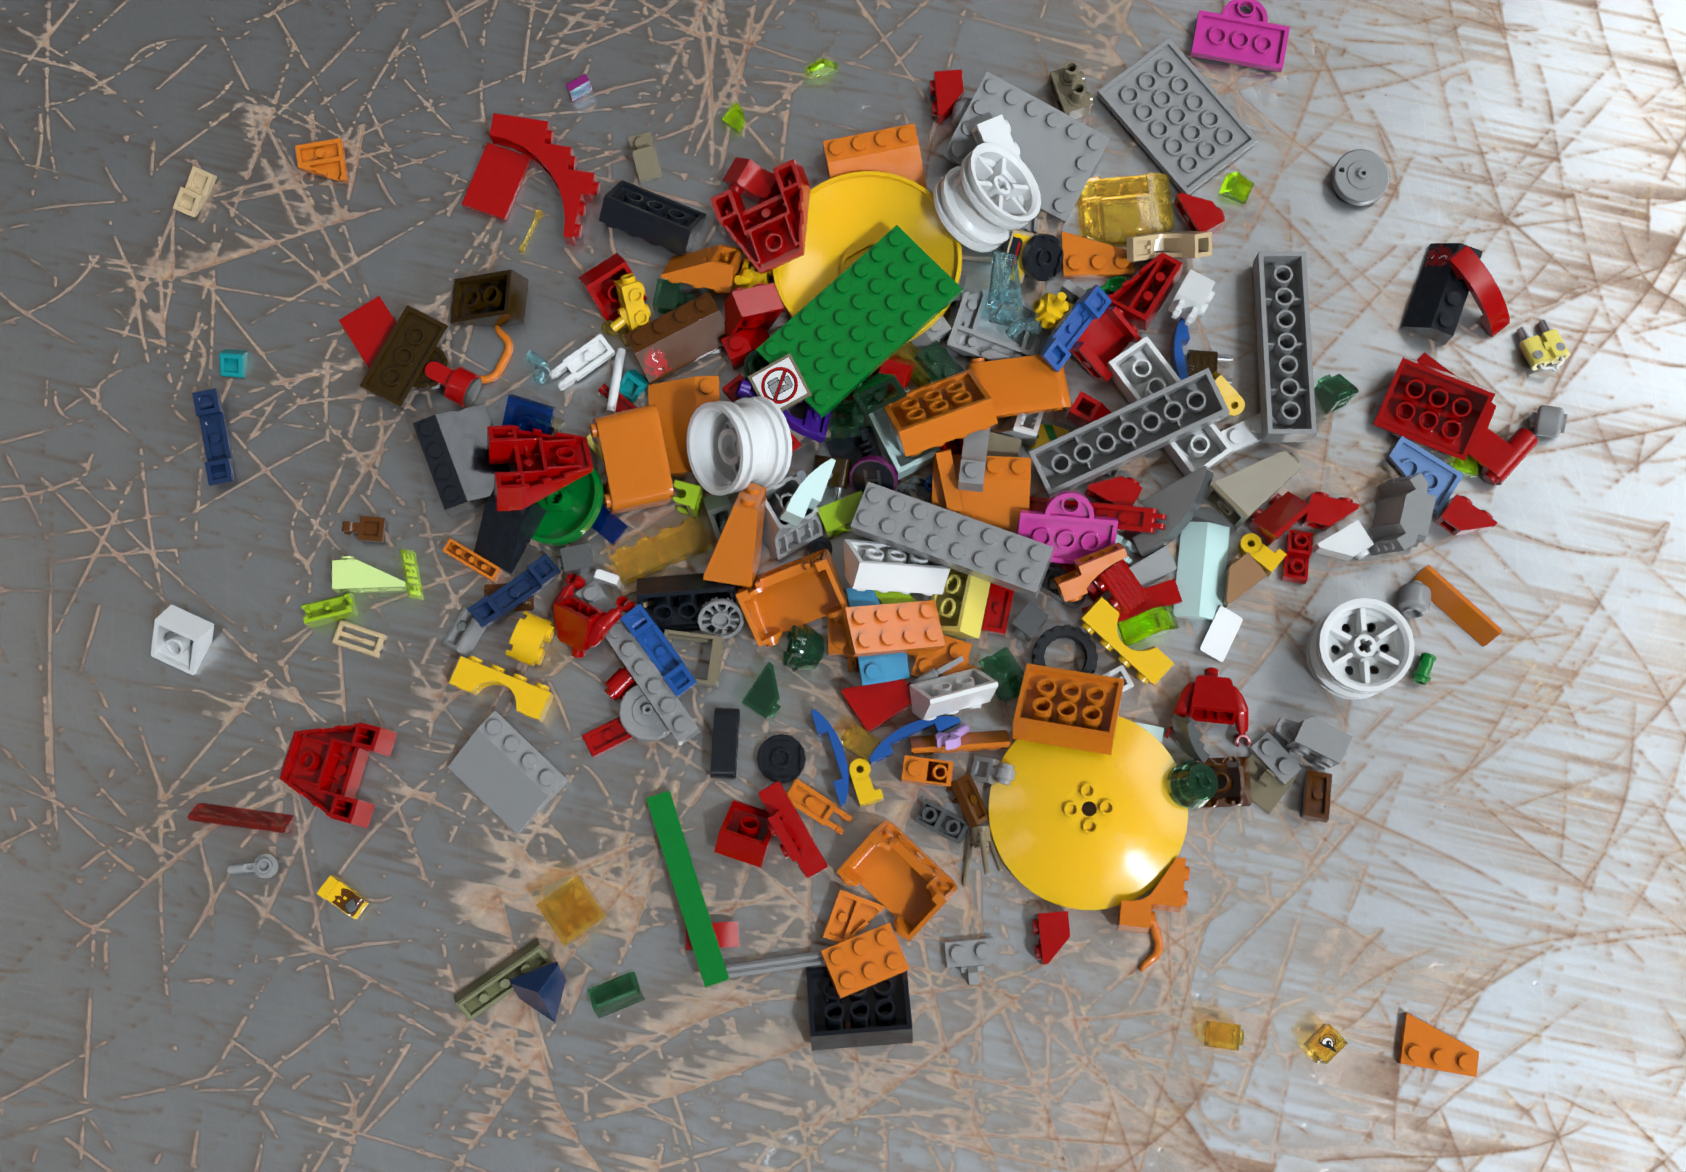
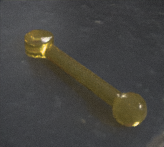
M540 209L535 211V219L524 243L520 246L519 252L525 254L527 250V245L539 219L544 216V212Z

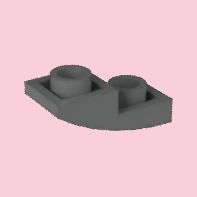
M1173 714L1171 717L1172 725L1180 746L1188 756L1205 763L1210 755L1203 749L1205 745L1199 740L1203 734L1196 728L1197 722L1189 716L1183 718Z
M926 799L914 819V822L961 846L970 828L966 820Z

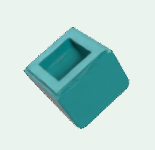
M233 349L221 351L219 353L220 376L244 378L248 351Z
M631 369L626 371L621 379L619 392L634 404L650 384L641 373Z

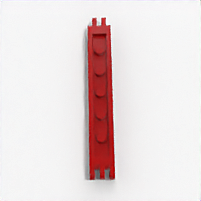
M1030 496L1029 510L1044 512L1050 498ZM1065 500L1064 507L1067 509H1073L1077 505V501ZM1090 502L1093 507L1094 516L1118 518L1117 530L1154 534L1155 529L1165 530V524L1155 522L1156 520H1166V515L1158 514L1155 508Z

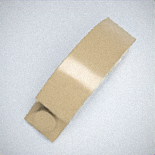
M1167 231L1143 233L1127 237V261L1135 262L1154 259L1162 252L1171 257L1183 258L1212 256V232Z

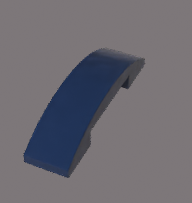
M214 388L192 393L196 416L200 419L207 458L205 467L209 486L234 482L230 436L218 390Z
M545 553L528 565L526 571L492 595H486L467 610L483 629L527 602L554 580L561 571Z

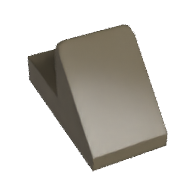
M651 132L628 137L640 183L662 178Z

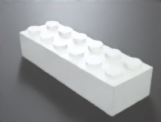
M1148 336L1115 357L1107 365V368L1113 374L1111 377L1112 381L1130 404L1181 381ZM1214 423L1163 447L1184 476L1204 465L1210 469L1214 468L1227 459L1234 450Z

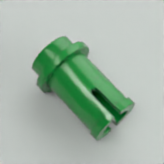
M1424 652L1420 655L1416 670L1411 674L1413 677L1412 681L1420 685H1426L1427 682H1430L1431 677L1429 676L1437 659L1434 655Z

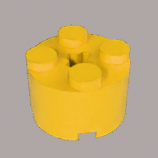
M524 611L523 615L526 618L525 620L519 619L509 641V644L512 645V650H506V656L534 667L535 664H542L546 655L543 648L546 642L551 643L556 630L552 626L553 622Z

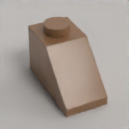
M1249 552L1243 557L1238 554L1228 562L1230 567L1226 570L1223 606L1225 608L1267 575Z

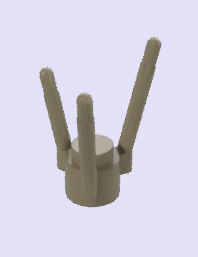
M990 826L970 828L971 835L966 836L967 849L962 882L964 887L967 886L973 844L974 848H981L985 875L989 874L986 851L989 844L998 870H1003L992 833H990Z

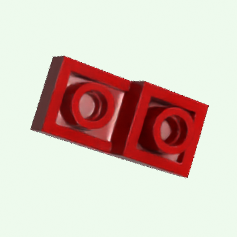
M1289 529L1285 546V553L1287 555L1283 560L1281 581L1306 584L1308 581L1309 558L1312 555L1313 533Z
M738 921L712 923L720 949L739 947ZM684 925L685 951H694L686 925Z

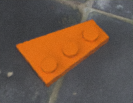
M1061 231V249H1063L1064 254L1062 263L1063 279L1112 278L1115 276L1133 277L1134 262L1127 261L1126 249Z
M1404 1012L1398 1063L1472 1077L1477 1076L1479 1051Z

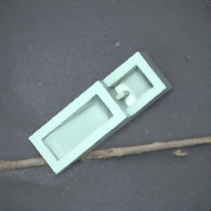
M831 458L808 475L785 505L779 519L797 527L804 519L807 509H815L821 502L836 460Z

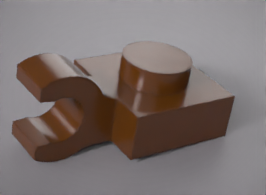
M360 516V523L343 521L341 531L348 535L358 534V540L362 542L384 543L386 519Z

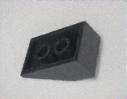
M493 490L484 507L474 553L512 574L547 510L534 503L523 510L497 511Z

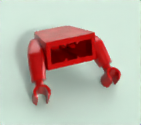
M569 574L566 577L568 585L563 586L552 605V613L557 630V638L559 641L571 646V655L573 657L582 658L586 655V650L598 646L604 640L610 629L622 617L621 613H628L635 607V604L632 601L627 602V597L620 596L616 600L617 607L615 609L611 608L605 613V611L573 597V589H581L585 585V579L580 575Z
M1213 667L1205 669L1204 675L1196 676L1195 682H1189L1184 687L1177 699L1173 714L1183 718L1189 716L1194 721L1230 725L1235 723V729L1238 733L1233 736V744L1239 747V739L1244 737V746H1249L1250 738L1246 735L1249 727V709L1242 693L1236 686H1233L1230 678L1219 677L1218 669ZM1173 725L1172 727H1169L1166 731L1167 739L1169 737V732L1174 730Z

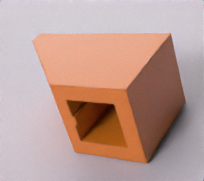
M904 755L901 783L951 787L954 762Z

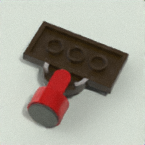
M407 305L361 382L360 387L403 410L414 390L422 392L433 391L443 385L445 386L444 397L465 408L470 406L476 399L482 380L479 375L462 366L458 367L455 371L450 369L448 358L443 350L439 348L450 330L449 326Z

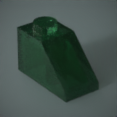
M877 373L867 378L856 388L853 398L866 416L906 397L907 393L894 374Z
M1340 373L1333 377L1331 374L1320 378L1317 386L1314 388V393L1326 415L1348 405L1359 392L1357 387Z
M770 662L767 663L741 702L744 707L765 721H768L770 717L774 719L782 707L779 705L780 696L774 667Z

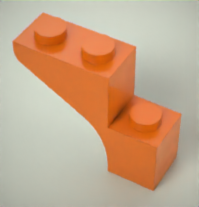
M1186 858L1175 859L1156 888L1146 898L1136 901L1121 900L1117 930L1147 934L1150 927L1155 925L1156 912L1151 911V909L1179 913L1182 906L1187 905L1188 891H1184V881L1189 880L1190 867L1185 866Z

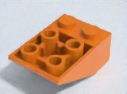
M719 244L689 252L685 255L674 256L663 270L661 278L667 279L671 283L682 282L690 284L694 288L705 287L713 289L717 293H730L735 284L734 278L740 273L743 250Z

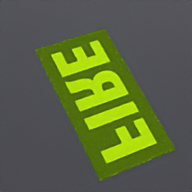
M400 549L408 597L424 600L415 551Z

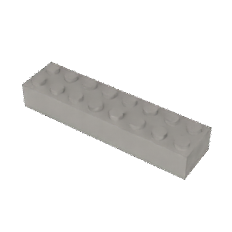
M1258 252L1253 261L1262 442H1311L1317 434L1306 252Z
M1209 368L1031 450L1029 453L1051 498L1059 492L1074 489L1229 417V409Z
M871 482L867 483L850 526L853 534L1037 599L1054 552V547Z

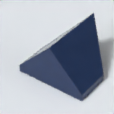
M557 961L510 979V983L519 999L555 1023L566 983V977Z

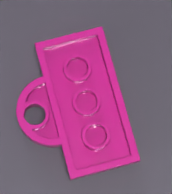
M1231 0L1224 7L1222 14L1199 10L1190 56L1281 73L1290 27L1267 23V12L1257 0ZM1248 6L1252 12L1244 14L1240 11V7Z
M1066 490L1051 497L1046 504L1044 512L1020 510L1017 534L1054 547L1051 562L1074 564L1073 560L1116 543L1118 518L1094 516L1093 507L1085 495L1077 491ZM1068 498L1076 499V507L1073 509L1065 508V500Z

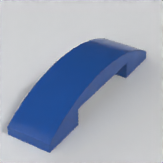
M1094 285L1067 311L1043 347L1041 357L1055 372H1059L1072 355L1069 350L1092 320L1099 319L1112 302L1098 285Z
M1180 318L1175 328L1171 344V366L1181 380L1188 377L1182 347L1187 346L1190 340L1188 326L1185 325L1186 321L1183 318Z
M641 604L620 618L650 657L677 697L698 683L669 640Z
M816 709L812 710L811 714L818 736L821 737L827 734L829 736L842 777L840 780L833 781L840 806H846L849 792V772L843 746L835 730L824 716Z
M937 716L934 720L926 721L921 719L907 724L884 739L873 751L869 762L873 765L892 756L894 752L891 745L934 726L936 733H943L960 725L961 721L959 717Z

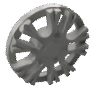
M715 597L710 602L706 601L698 614V624L704 634L721 636L724 639L736 635L744 623L741 606L729 598L718 599ZM719 604H724L725 606H724V607H719L718 605H719ZM706 610L709 611V612H711V614H704V613H705ZM736 611H737L738 614H739V615H734V616L731 615L732 613H734V612H736ZM710 625L714 626L712 631H709L707 627ZM731 626L734 630L728 632L726 628ZM718 629H722V634H717Z

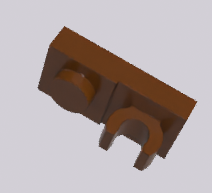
M1307 770L1305 773L1302 818L1312 822H1328L1332 774Z
M966 774L952 781L951 787L946 788L947 792L954 790L957 798L953 799L952 803H960V808L969 827L973 828L987 821L989 813L971 774Z

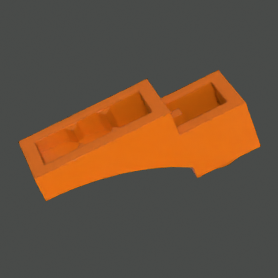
M1118 542L1073 560L1076 570L1053 578L1060 597L1065 602L1080 600L1082 595L1088 593L1087 587L1101 572L1114 563L1128 557L1125 548Z

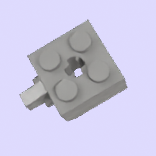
M1281 717L1273 731L1287 740L1284 747L1290 749V754L1298 758H1303V756L1309 758L1314 766L1324 770L1326 767L1331 768L1341 763L1352 740V736L1314 717L1299 723Z

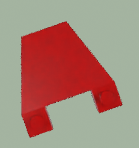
M794 159L773 168L781 194L746 210L741 196L732 189L710 198L717 220L724 226L732 239L740 246L744 254L761 274L797 259L805 253L810 185L804 168Z
M514 425L487 426L489 464L514 463L515 472L494 473V496L497 511L523 510L593 471L587 436L556 432L555 435L542 434L540 429L533 428V432L519 430V426Z
M354 723V725L349 726L338 725L334 726V728L326 729L316 728L294 731L279 779L298 794L307 798L315 807L324 811L331 819L368 829L375 804L356 799L370 752L390 757L397 733L365 723Z

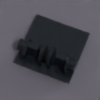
M859 425L855 428L856 431L827 441L826 444L831 457L851 460L850 471L853 465L862 457L874 455L883 458L871 426L864 427V425ZM849 472V478H848V483H847V484L850 483V481H849V480H850V472Z

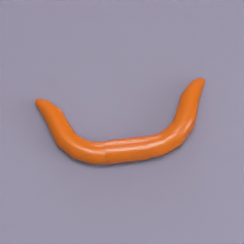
M495 326L497 336L504 342V351L493 372L488 375H479L482 384L496 381L504 372L513 353L511 337L500 326Z
M1156 917L1154 927H1150L1154 949L1143 960L1140 966L1141 972L1155 963L1163 952L1164 943Z

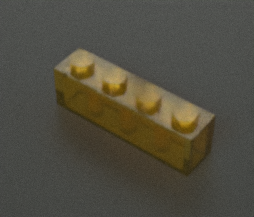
M695 517L687 518L678 527L673 528L670 526L664 528L655 537L646 536L639 539L637 544L632 547L623 546L615 550V554L611 555V558L623 585L627 586L636 582L637 578H645L712 549V543L700 517L696 519Z

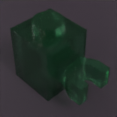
M657 279L652 306L655 313L666 314L696 299V295L682 294L681 282L671 283L667 279Z

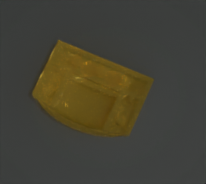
M1146 173V175L1102 179L1099 176L1090 178L1077 200L1081 237L1084 238L1089 236L1105 244L1124 247L1127 246V237L1143 233L1172 231L1175 228L1169 178L1166 174Z

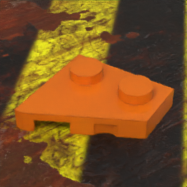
M341 138L295 145L297 164L300 171L345 184L349 183L344 143Z
M838 889L821 937L837 943L851 939L859 931H862L878 913L882 912L885 906Z

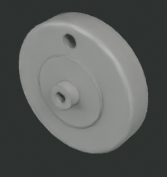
M1364 149L1352 150L1344 154L1338 160L1332 172V185L1337 195L1347 203L1357 206L1369 205L1379 200L1387 190L1390 182V172L1386 162L1378 154Z
M635 685L630 688L623 696L619 706V718L627 733L633 738L644 742L658 741L670 734V731L639 686Z

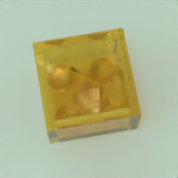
M579 875L536 904L562 944L567 947L609 918V915L583 877Z

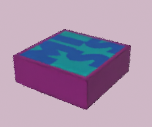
M586 74L566 84L572 101L592 91L590 80Z

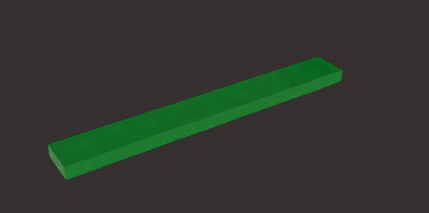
M668 790L648 797L646 800L704 986L709 988L729 981L730 978L671 792Z

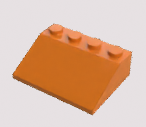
M914 123L823 141V154L829 179L852 172L879 171L905 177L927 189Z
M971 369L881 401L899 446L906 457L918 455L929 448L940 447L948 441L965 438L970 433L987 430L992 425L998 424L992 398Z
M694 376L648 385V404H655L658 410L671 478L695 477L687 454L686 438L688 425L693 413L699 406L708 402L720 401L719 376Z
M934 454L932 504L947 509L936 454ZM952 455L957 481H959L962 455ZM987 456L983 492L959 490L963 510L956 511V513L1017 534L1020 510H1029L1031 458Z
M1027 663L1013 719V739L1112 755L1125 679Z

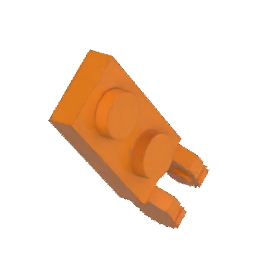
M797 778L787 791L796 809L840 835L844 833L842 827L829 820L833 812L846 822H851L853 819L849 814L838 808L837 804Z

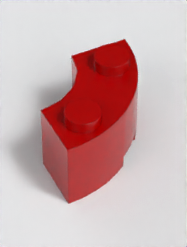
M736 157L722 180L729 186L728 190L732 189L738 195L744 196L757 205L781 194L774 173L763 169L747 158Z

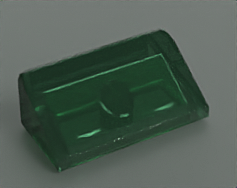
M635 971L587 989L593 1010L598 1018L645 1000Z

